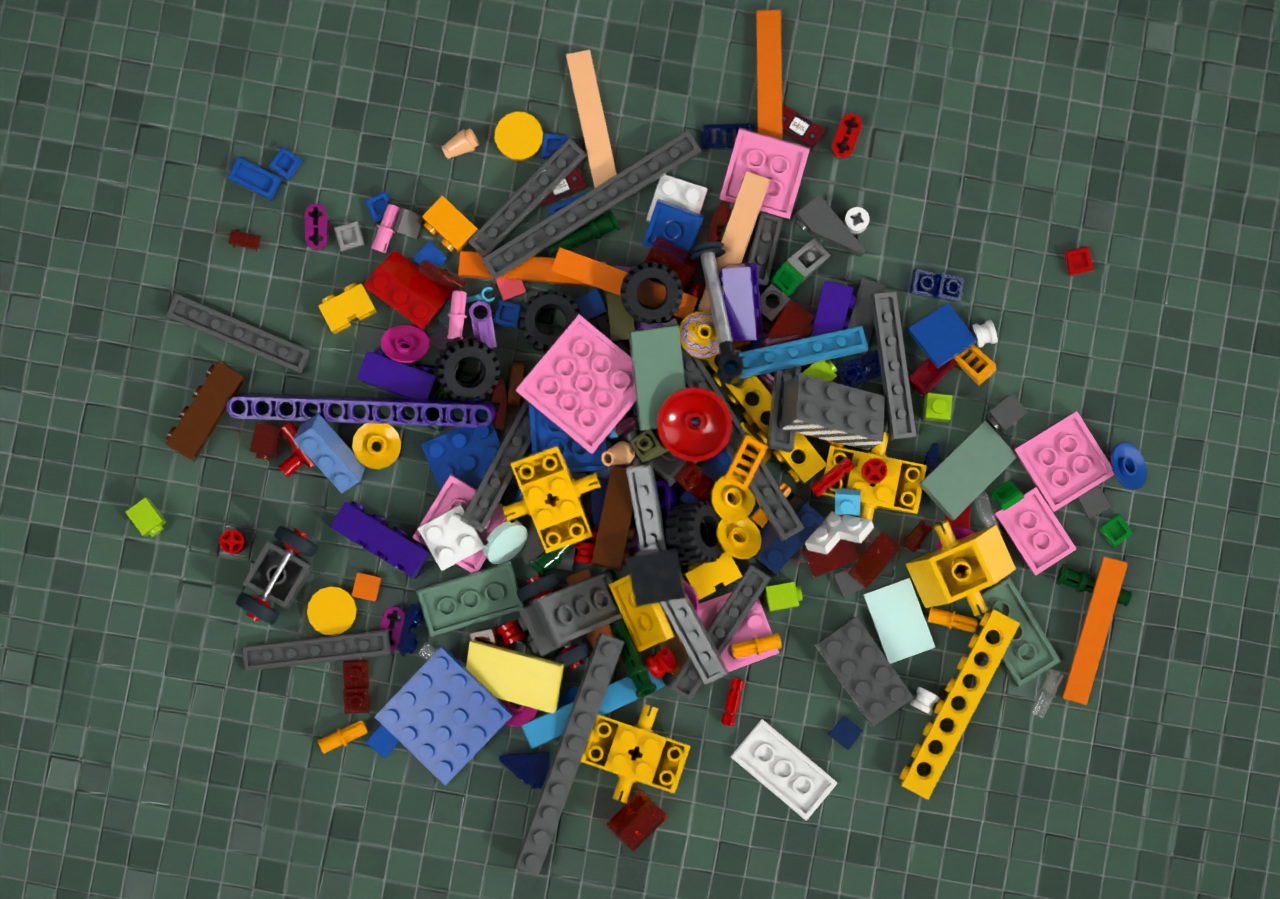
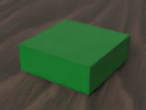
M786 261L771 280L790 296L805 277Z
M1011 480L990 492L993 500L1003 511L1024 499L1022 492Z
M1120 514L1115 515L1098 528L1112 548H1115L1133 534Z

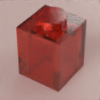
M256 423L250 452L256 454L255 458L270 461V457L277 458L282 438L280 427Z

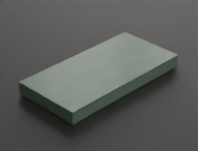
M679 325L629 331L639 430L641 431L657 428L658 414L663 403L673 393L685 388Z
M985 420L918 485L952 521L1018 456Z
M511 561L416 589L430 637L525 609L524 603L520 601L516 592L519 586Z
M1010 577L981 594L988 608L986 612L990 613L994 609L1020 623L1001 659L1018 687L1061 662ZM977 604L980 615H977L975 617L980 623L984 613L981 612V609ZM990 630L986 633L992 644L999 640L997 631Z

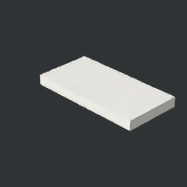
M763 719L758 722L730 756L806 821L838 783Z

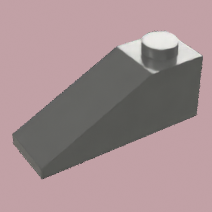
M820 194L796 213L795 217L797 220L795 222L804 233L808 231L810 235L859 257L865 253V248Z

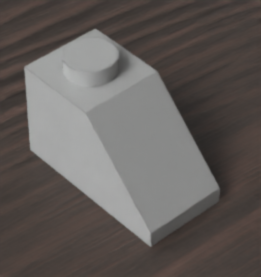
M813 238L787 261L805 277L802 281L804 282L831 255Z

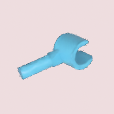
M486 287L480 294L466 297V303L475 301L491 303L495 297L487 299L484 293L493 291V288Z

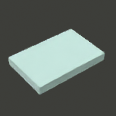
M910 578L863 595L886 659L890 664L935 648Z

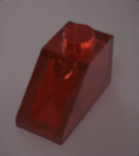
M790 299L760 346L767 347L799 340L802 336L806 338L814 327L810 323L815 315Z
M882 531L847 574L867 589L902 546Z

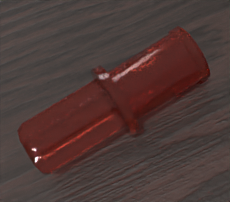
M423 260L418 267V273L436 282V286L441 285L452 292L462 291L454 286V284L462 288L466 284L465 281L448 273V269L445 268L443 270L427 260Z

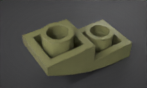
M606 294L611 341H630L629 331H635L634 318L624 308L621 296Z
M651 429L646 430L630 441L642 462L651 460L669 451L662 443L658 429L654 431Z

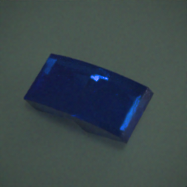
M914 269L909 294L961 302L965 278Z
M878 350L836 367L843 385L855 387L881 376Z
M414 604L411 605L407 612L400 635V655L404 657L408 653L412 655L419 644L416 640L418 635L410 631L412 627L417 628L423 615L420 614L422 609Z

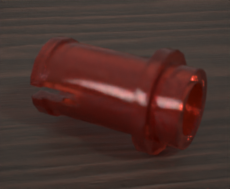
M240 229L236 231L231 230L229 244L233 245V248L240 246L255 251L259 249L260 235L240 232Z
M920 520L908 537H904L903 545L912 552L920 550L921 543L933 530L932 527L928 524L925 526V522Z

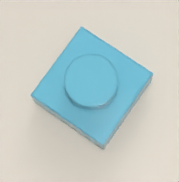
M836 488L835 514L860 516L861 490Z

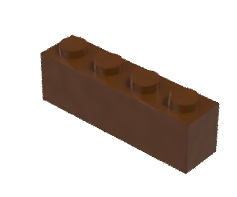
M219 361L216 365L212 364L205 375L207 380L204 385H199L192 395L194 398L190 407L186 406L179 416L181 419L177 427L173 426L166 436L168 440L167 446L195 462L226 413L228 401L238 394L246 381L245 377Z
M615 466L611 468L592 557L593 566L618 571L623 570V565L628 566L627 557L630 556V551L626 550L628 541L633 542L635 527H632L635 514L627 470L625 468Z

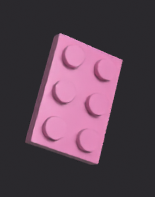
M1037 487L1024 494V499L1007 510L1003 511L1001 509L994 514L1034 576L1076 550L1075 545Z

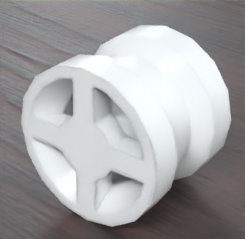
M854 207L847 212L844 224L851 233L859 234L867 228L870 220L869 214L863 208Z
M987 320L982 325L977 323L972 325V333L977 339L976 346L978 348L983 347L986 343L995 344L998 342L992 320Z
M918 687L916 690L917 696L911 700L910 705L932 715L933 706L939 702L940 697Z

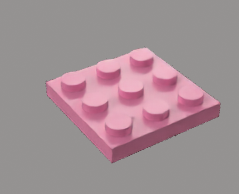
M739 128L719 199L735 203L747 171L770 179L760 211L790 219L810 147Z
M1077 411L1014 449V452L1052 512H1055L1114 475L1112 466Z
M450 474L420 525L460 503L466 510L477 489ZM498 503L484 531L481 533L477 530L485 546L488 544L487 538L497 526L507 522L502 508L504 505ZM417 529L412 538L427 546ZM483 549L456 564L471 573L479 571L486 560Z
M732 592L699 604L697 615L706 631ZM759 598L720 655L729 672L779 653L777 648L762 652L760 656L754 654L738 659L734 658L731 646L733 644L753 640L755 636L761 638L773 635Z

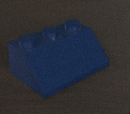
M793 492L786 499L804 526L802 531L782 542L769 520L763 528L756 524L760 530L762 542L761 548L753 557L774 576L825 520Z

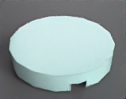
M514 520L513 523L507 521L500 524L489 534L487 538L488 544L483 547L484 556L493 564H502L511 560L525 545L528 537L527 529L517 520Z

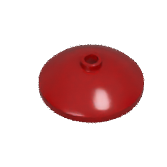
M688 387L676 391L663 403L658 414L657 429L662 443L673 455L688 461H703L717 455L727 444L732 431V417L728 406L719 395L705 388ZM698 417L701 423L698 425L693 424L692 418Z

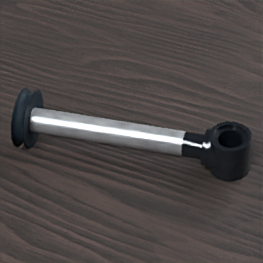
M705 242L693 246L688 252L692 254L690 260L702 262L720 355L717 356L719 365L718 376L722 382L734 384L742 377L744 363L739 356V352L734 350L716 258L724 255L726 251L721 249L724 246L722 242ZM733 365L737 368V371L735 373H728L724 367Z

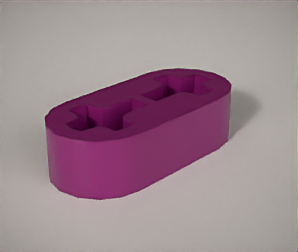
M317 203L309 205L305 210V241L308 247L314 251L323 250L328 244V214L326 209ZM314 209H318L323 214V216L318 218V225H315L313 217H310V214L314 213ZM315 229H318L319 236L323 238V241H319L317 246H315L313 241H310V238L315 236Z
M390 607L384 612L379 631H393L391 639L395 641V644L390 645L391 652L398 648L406 622L405 612L399 607ZM398 611L401 621H396L394 629L390 628L391 619H388V615Z

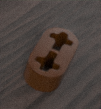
M513 360L508 406L520 407L522 396L515 390L524 381L526 361Z

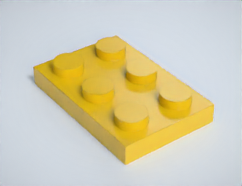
M630 574L609 584L638 653L674 637L660 603L636 607Z

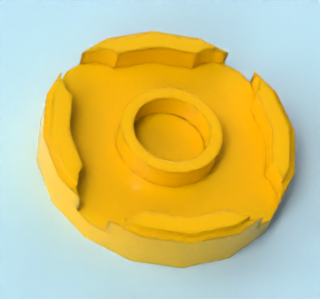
M526 112L507 114L499 121L495 129V142L498 150L511 160L523 161L529 159L538 152L542 145L543 132L541 125L534 116Z
M326 587L320 589L312 596L308 603L307 615L309 622L315 630L324 635L335 636L343 634L352 627L356 620L357 608L355 600L349 592L338 587Z

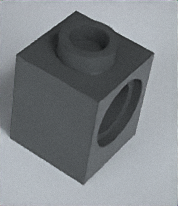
M770 284L760 296L761 315L769 324L773 322L790 300L787 294L778 286L775 287L773 284ZM770 296L776 297L779 305L776 308L768 307L765 302L766 298Z
M1011 393L986 413L989 416L987 421L994 430L997 431L999 429L1003 432L1028 411Z

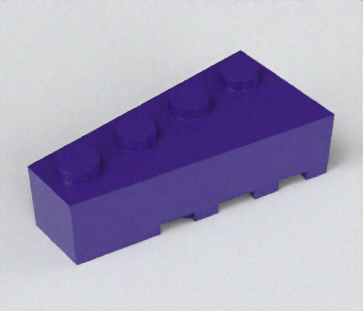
M353 501L350 505L345 502L330 528L416 579L431 555L426 551L428 547L417 540L414 543L405 538L407 533L397 527L391 530L384 526L386 520L376 514L369 517L363 513L366 508Z

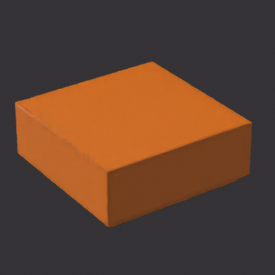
M357 572L352 597L376 602L382 578Z

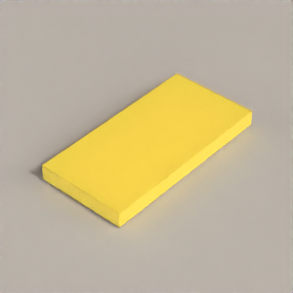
M476 640L470 641L466 669L496 698L549 713L556 712L564 664Z

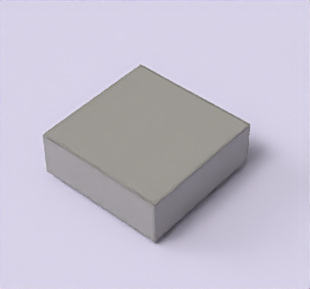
M358 221L334 228L341 252L365 246Z

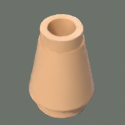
M471 128L467 130L462 129L441 148L447 159H450L451 157L474 151L479 142Z
M620 441L604 452L601 459L606 466L628 465L632 462L635 451L631 444Z

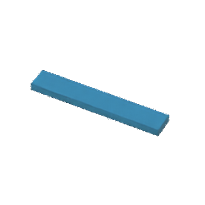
M863 326L740 352L739 356L744 363L741 379L868 351V344ZM733 365L724 367L728 373H735L737 371V368Z
M648 671L651 682L657 687L656 690L665 687L662 677L655 678ZM625 677L608 685L598 715L603 716L639 699L636 697V688L632 679ZM573 702L557 709L554 713H548L521 726L531 749L562 735Z

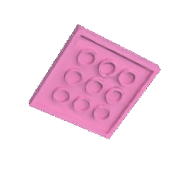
M578 315L515 391L589 453L593 454L636 402L632 358L581 315Z

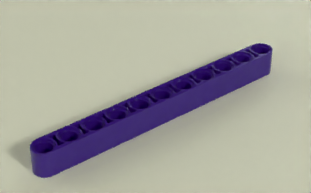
M239 393L227 403L228 413L237 419L307 421L316 415L309 411L308 403H314L317 406V414L319 413L326 422L486 427L496 416L495 407L486 401L462 402L460 400ZM237 400H241L245 404V411H240L236 407ZM261 401L268 403L269 412L261 409ZM285 402L292 404L294 408L293 413L285 410ZM332 404L340 405L342 414L334 413ZM358 404L366 408V415L363 416L357 412L356 406ZM381 405L389 407L391 411L390 416H384L381 413ZM405 406H410L414 409L415 417L406 415ZM430 407L438 409L439 418H433L429 414ZM454 408H460L464 412L463 419H458L454 416ZM478 409H484L488 412V420L479 418Z

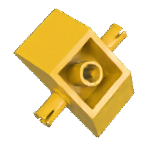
M886 432L883 433V442L871 448V452L868 453L830 446L824 475L833 467L839 466V462L844 458H849L854 464V468L850 472L844 473L845 476L833 486L827 487L822 495L835 498L836 488L861 490L860 516L858 517L873 520L874 509L877 508L918 514L922 488L918 484L925 478L927 465L888 458L885 454L890 434ZM878 458L885 462L888 471L884 480L871 487L870 483L863 479L861 469L869 459Z
M558 446L511 462L512 469L523 494V500L502 507L507 521L526 514L531 515L546 553L593 536L580 494L601 487L596 472L578 480L572 479L567 463ZM552 493L556 498L548 499V494Z
M942 521L945 532L940 523L936 524L934 529L943 546L906 562L905 565L925 608L949 604L966 597L973 616L980 615L977 604L982 613L986 612L988 608L979 590L1003 579L1016 569L996 524L959 540L955 538L949 521ZM959 564L966 565L964 567L965 571L962 573L960 570H955Z
M643 704L638 724L634 726L597 715L581 758V762L618 774L619 780L612 798L619 800L621 791H623L621 802L624 803L628 802L633 782L636 783V781L675 794L690 749L689 745L653 733L651 729L659 709L652 707L650 715L647 716L650 706ZM635 746L640 748L639 752L642 753V757L632 760L631 754L628 751L629 749L634 750Z

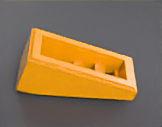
M975 345L953 358L957 365L978 386L982 385L996 371V364ZM971 350L972 353L963 360L962 357ZM978 358L979 361L973 367H970L969 365ZM983 365L986 366L981 372L977 373Z
M744 435L723 480L746 491L768 446ZM747 444L758 449V453L755 454L745 449ZM742 454L753 458V464L742 459ZM738 462L749 467V472L736 467ZM733 471L745 476V481L732 476Z

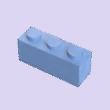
M319 413L300 425L294 441L341 493L360 482L366 467L360 464L351 449Z

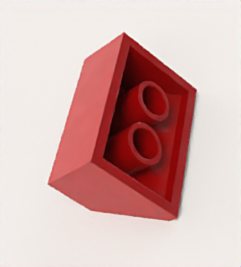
M396 251L391 253L376 268L364 285L368 292L423 332L427 331L452 297V292Z

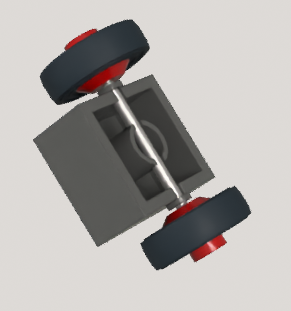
M280 525L274 537L282 541L288 549L284 550L272 542H266L243 582V585L259 593V597H252L241 592L236 600V604L247 611L245 615L258 622L262 619L267 623L274 624L280 613L271 608L270 604L266 601L270 599L285 609H290L314 567L294 555L295 553H303L313 557L318 546L306 539L307 534L296 528L294 531H291Z
M556 572L544 577L539 574L527 580L528 584L516 592L521 602L531 599L537 600L545 597V595L550 593L551 589L557 587L561 582ZM534 604L519 611L521 617L518 618V621L523 631L529 630L532 639L528 641L535 654L540 653L541 656H544L561 647L566 648L561 651L560 655L550 660L564 664L563 669L568 666L570 669H573L584 663L582 659L591 655L593 646L590 641L570 646L571 642H565L553 648Z

